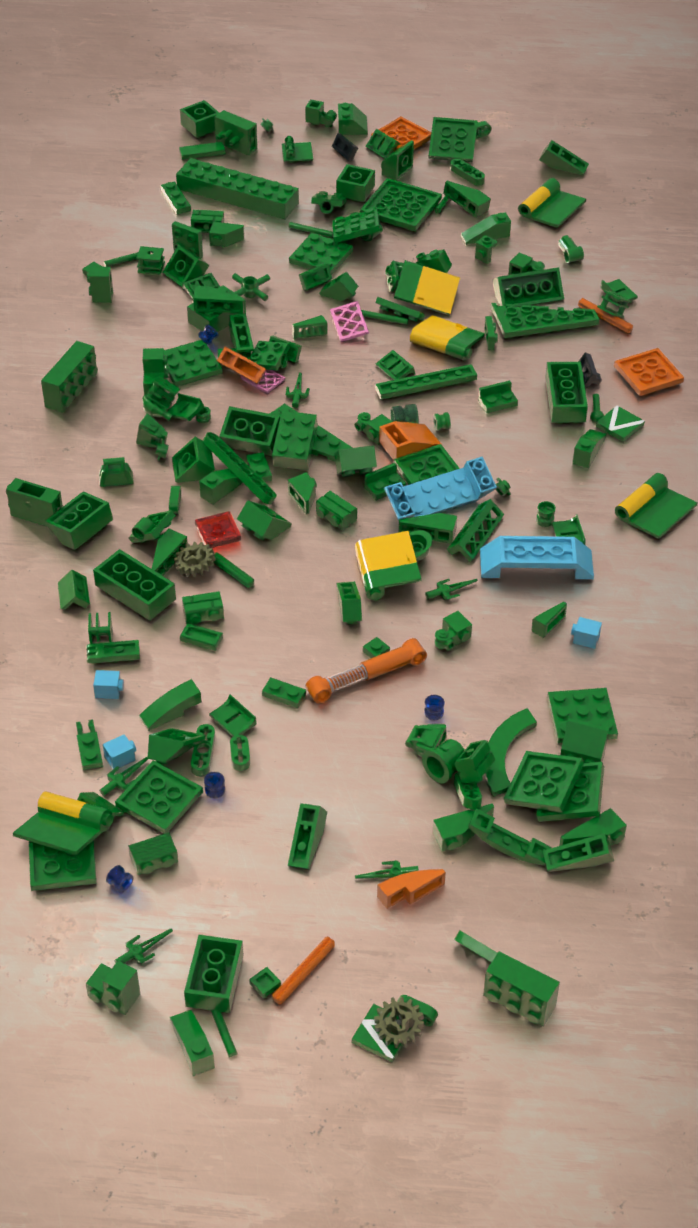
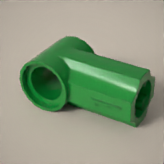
M565 235L559 240L558 245L564 252V258L567 263L584 259L582 247H577L572 238Z

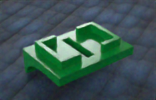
M376 129L365 147L386 159L390 156L393 149L401 144Z
M208 273L184 282L182 289H185L193 300L195 288L200 286V283L202 286L217 289L220 285L213 274Z
M620 279L609 283L601 281L600 288L603 291L616 292L631 301L638 298ZM611 296V299L622 303V301Z
M394 350L375 363L392 380L404 378L410 373L415 374L414 367Z
M178 393L176 403L167 412L173 415L172 417L191 421L205 406L200 398Z
M577 514L570 520L552 522L555 537H575L585 545L586 539Z
M231 694L224 704L209 713V716L232 737L242 735L257 725L256 717Z

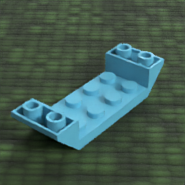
M482 456L466 461L461 469L407 486H403L399 482L384 487V490L399 520L442 513L474 503L494 491L497 486Z
M499 536L480 548L481 578H500L501 568L574 569L575 579L594 580L592 551L575 537Z

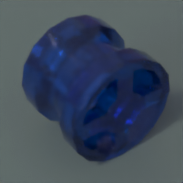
M207 324L205 329L198 333V336L206 344L211 345L212 340L217 338L219 334L213 327Z
M439 695L428 696L425 699L424 715L430 720L441 719L444 715V699Z
M219 772L208 773L204 778L205 793L210 798H219L225 793L224 776Z
M117 865L108 873L106 882L114 885L115 889L122 893L131 886L134 877L129 872L126 873L122 866Z

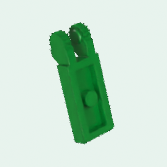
M93 719L88 720L90 733L85 734L82 733L81 722H76L77 741L83 770L103 767Z

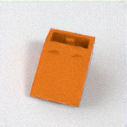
M394 421L379 427V443L393 460L441 444L425 424Z

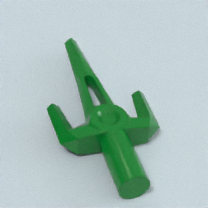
M301 372L298 375L293 392H290L289 387H286L285 395L293 399V408H298L299 400L306 399L309 396V388H307L305 393H302Z
M445 579L437 582V589L425 592L427 599L440 595L447 600L460 596V594L450 595V592L477 582L478 579L451 585L444 584L450 581V579Z
M148 757L143 758L120 774L114 775L119 769V766L115 767L107 774L110 782L99 790L100 793L106 796L116 787L121 791L126 790L133 781L126 784L125 780L144 764Z
M397 860L383 861L382 865H392V868L355 875V879L393 878L401 874L419 871L418 866L401 868L400 862Z
M170 928L139 945L133 944L140 938V935L135 936L126 942L128 952L115 959V963L120 961L125 964L135 959L137 963L142 964L155 956L154 953L143 957V953L173 932V929Z

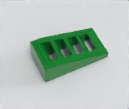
M322 315L292 324L293 339L323 336L328 332V323Z
M563 601L533 618L532 632L544 638L566 617L567 603Z

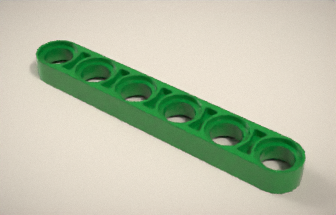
M207 432L203 443L262 502L269 505L273 504L277 494L218 435Z

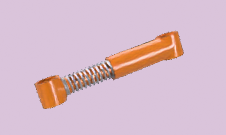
M412 638L404 642L402 647L360 663V666L341 672V674L338 673V675L336 674L329 678L314 676L306 682L305 687L314 702L320 704L327 701L331 697L332 692L337 691V688L340 690V687L350 686V684L352 685L356 681L359 682V680L362 681V679L368 681L409 664L419 665L426 660L427 652L416 638Z

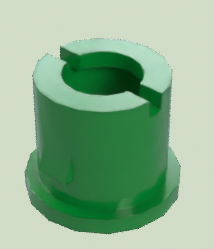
M449 739L437 748L425 751L422 755V763L427 774L438 783L448 782L452 774L457 771L454 763L464 752L463 746L456 740Z

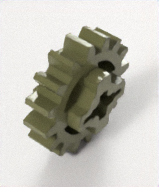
M194 542L191 546L186 544V548L181 547V552H176L177 557L174 558L177 571H180L181 575L185 573L186 577H189L191 574L196 577L197 573L203 575L204 570L209 572V566H214L213 561L216 560L213 549L210 548L209 544L204 546L203 542L199 545Z
M392 997L390 1004L385 1001L383 1002L384 1009L377 1008L379 1016H374V1022L376 1023L374 1026L375 1031L379 1032L380 1040L386 1038L387 1046L394 1042L395 1048H398L399 1043H403V1046L407 1047V1041L416 1042L415 1035L421 1037L420 1029L424 1028V1022L421 1020L424 1019L422 1012H419V1005L413 1006L411 999L405 1003L403 997H400L399 1002H396L394 997ZM396 1016H398L399 1020H401L402 1029L400 1028L399 1024L396 1022V1021H397Z

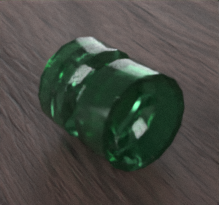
M416 404L405 405L404 408L402 406L391 407V421L419 423Z

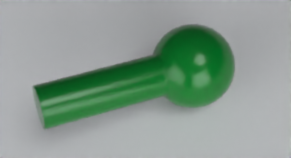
M593 394V412L590 415V419L593 422H597L604 414L600 411L599 394Z

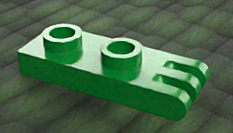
M139 640L93 643L86 646L87 662L90 664L140 659Z

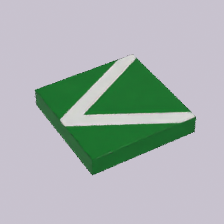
M616 406L596 422V427L624 442L642 428L645 421Z
M373 1004L352 1037V1043L393 1063L403 1043H399L398 1048H395L394 1042L387 1046L386 1038L379 1039V1032H376L374 1027L376 1025L374 1016H379L377 1008H384ZM396 1016V1018H397V1021H396V1022L399 1024L400 1028L402 1029L401 1020H399L398 1016Z

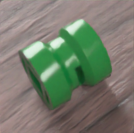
M544 501L538 504L536 522L540 526L549 527L554 522L556 507L553 503Z

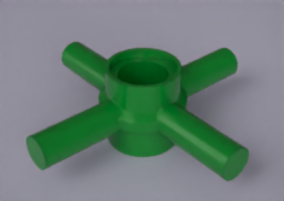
M236 273L232 275V279L241 284V289L235 291L236 294L239 296L244 295L246 298L258 296L263 301H267L268 295L260 291L259 286L270 280L268 274L259 279L253 276H247L243 279Z

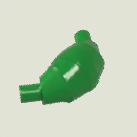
M145 395L143 396L142 403L146 414L152 417H163L168 421L171 420L173 415L168 413L165 408L146 398Z

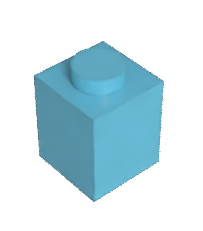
M579 617L577 624H573L571 635H574L573 643L596 649L602 622Z
M96 670L93 684L95 698L119 699L120 691L124 690V679H121L120 671Z
M125 734L103 744L104 757L112 769L117 766L121 768L136 761V746L132 740L129 741Z

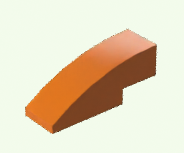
M224 347L217 359V362L256 384L259 383L266 371L265 368L227 347Z
M428 869L390 878L377 885V898L387 909L404 899L410 905L445 885L446 872L443 869Z

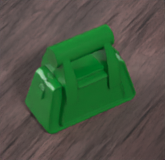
M146 414L139 424L136 443L157 448L158 444H162V440L166 444L168 432L153 417Z
M124 457L103 459L104 465H101L99 472V485L101 487L133 484V471L129 464L125 463Z
M415 725L405 745L412 748L422 757L425 751L435 749L445 742L447 738L446 725Z

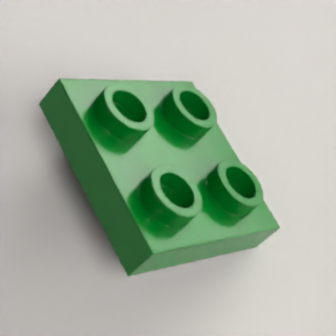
M319 191V193L312 197L311 204H320L321 212L328 214L334 210L335 206L342 207L347 202V196H343L342 193L329 195L326 191ZM329 202L331 209H326L324 203Z
M177 221L173 222L174 251L179 245L202 258V231Z
M258 341L248 359L266 370L277 371L279 368H285L288 362L289 343Z
M170 510L141 518L132 528V534L128 537L132 543H143L147 540L154 541L161 536V532L171 525V521L176 515Z

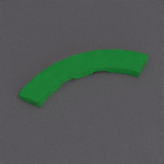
M528 708L506 719L495 730L488 742L491 748L489 751L493 753L495 761L490 766V771L485 773V779L493 797L507 792L511 784L505 769V758L511 743L524 732L537 726V721Z

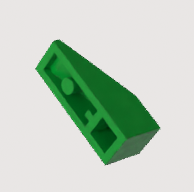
M553 140L549 142L539 158L541 162L551 168L584 175L589 163Z
M451 181L445 182L443 194L475 218L489 210L491 198L480 190Z
M506 212L490 215L462 232L461 237L466 245L476 243L484 236L491 237L494 240L510 237L511 220Z
M196 286L193 297L194 311L244 314L243 298L214 287Z
M246 314L229 315L230 337L237 353L254 351Z
M590 429L582 435L574 448L572 464L589 469L607 434Z
M229 468L213 471L199 481L200 497L214 505L243 482Z
M435 513L399 519L398 533L424 530L431 535L432 541L451 544L457 528V516Z
M170 528L164 534H161L158 538L152 570L164 576L175 564L176 552H181V547H187V536Z
M355 581L336 583L342 621L347 624H355L357 621H362L361 598Z
M300 803L288 866L303 869L310 868L323 835L327 811L321 806Z
M492 803L481 806L478 810L493 817L494 805ZM475 809L433 820V834L441 852L461 847L475 835L468 827Z
M610 808L602 812L600 816H596L562 835L559 846L605 833L610 841V845L618 844L625 837L627 825Z
M605 833L543 850L548 872L595 867L614 861L610 841Z
M192 1010L171 1016L170 1021L192 1076L214 1069L213 1052Z

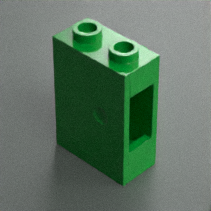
M225 110L215 116L216 142H223L224 146L248 156L258 149L257 123Z
M15 478L6 488L8 507L13 517L48 527L45 524V520L63 507L61 491Z

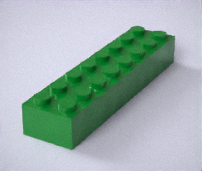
M190 158L176 173L177 185L182 191L284 220L287 219L299 204V188Z

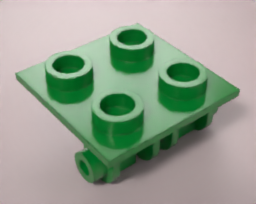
M292 136L285 138V143H282L284 162L313 160L311 142L294 143Z

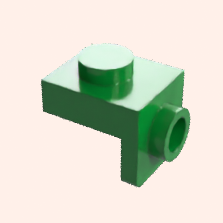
M488 236L478 240L475 247V258L486 264L491 262L492 248L497 245V241Z

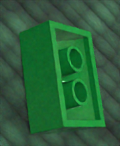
M83 491L46 519L45 524L63 545L76 550L113 520L109 502Z

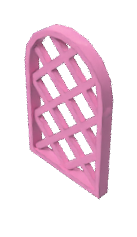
M273 370L265 371L263 375L265 379L259 381H265V384L262 385L241 376L242 380L267 394L285 380L284 376ZM273 375V378L267 379V376ZM267 381H274V384H267Z

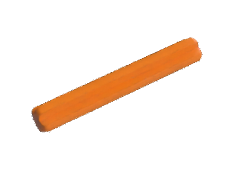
M584 298L579 300L578 306L580 308L595 309L600 319L626 333L632 332L633 325L603 311L597 305Z
M327 936L272 994L274 1002L280 1005L292 994L335 947L333 939Z

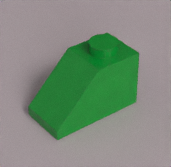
M213 222L209 232L210 246L227 247L244 240V225Z
M345 272L325 284L319 294L343 301L354 297L355 291L359 286Z
M307 472L288 479V493L305 514H308L311 510L317 487L315 479L311 478Z

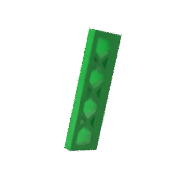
M491 499L479 504L448 547L447 550L451 555L460 551L469 562L475 558L480 548H482L504 516V513ZM491 509L497 515L495 519L491 518ZM483 521L487 522L488 530L483 529ZM474 533H479L480 541H475ZM467 544H471V553L465 548Z

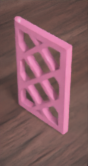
M358 301L330 309L341 342L369 334ZM352 307H357L356 311L349 310ZM336 312H342L339 316L335 315ZM346 313L352 314L349 319L343 318ZM356 316H359L361 318L359 322L354 321L353 319ZM340 321L346 322L343 327L339 326L338 323ZM349 324L356 325L353 330L347 328ZM360 326L364 327L363 331H357ZM348 332L349 335L343 337L342 333Z

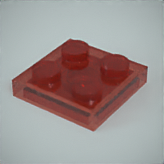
M230 511L195 520V526L204 546L209 544L210 548L241 541V534Z

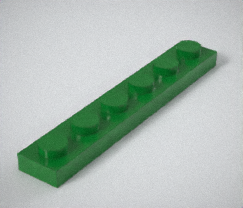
M472 364L377 383L375 389L382 400L477 380V373Z

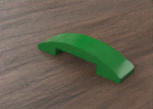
M475 809L468 827L480 839L500 852L516 859L537 865L546 864L543 850L552 847L535 838L528 841L493 823L494 817Z

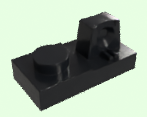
M337 133L332 147L348 161H353L358 147L342 134Z
M585 352L578 362H581L584 385L589 388L592 383L599 385L602 379L595 369L591 354Z

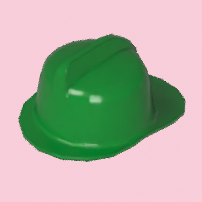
M424 530L413 531L409 535L416 561H419L428 555L429 548L432 545V537Z

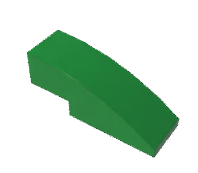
M190 679L162 695L149 705L139 717L147 730L150 731L184 716L185 709L202 702L201 692L193 680Z

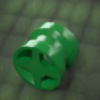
M448 412L443 413V415L438 413L433 415L436 431H440L442 428L446 430L451 428Z

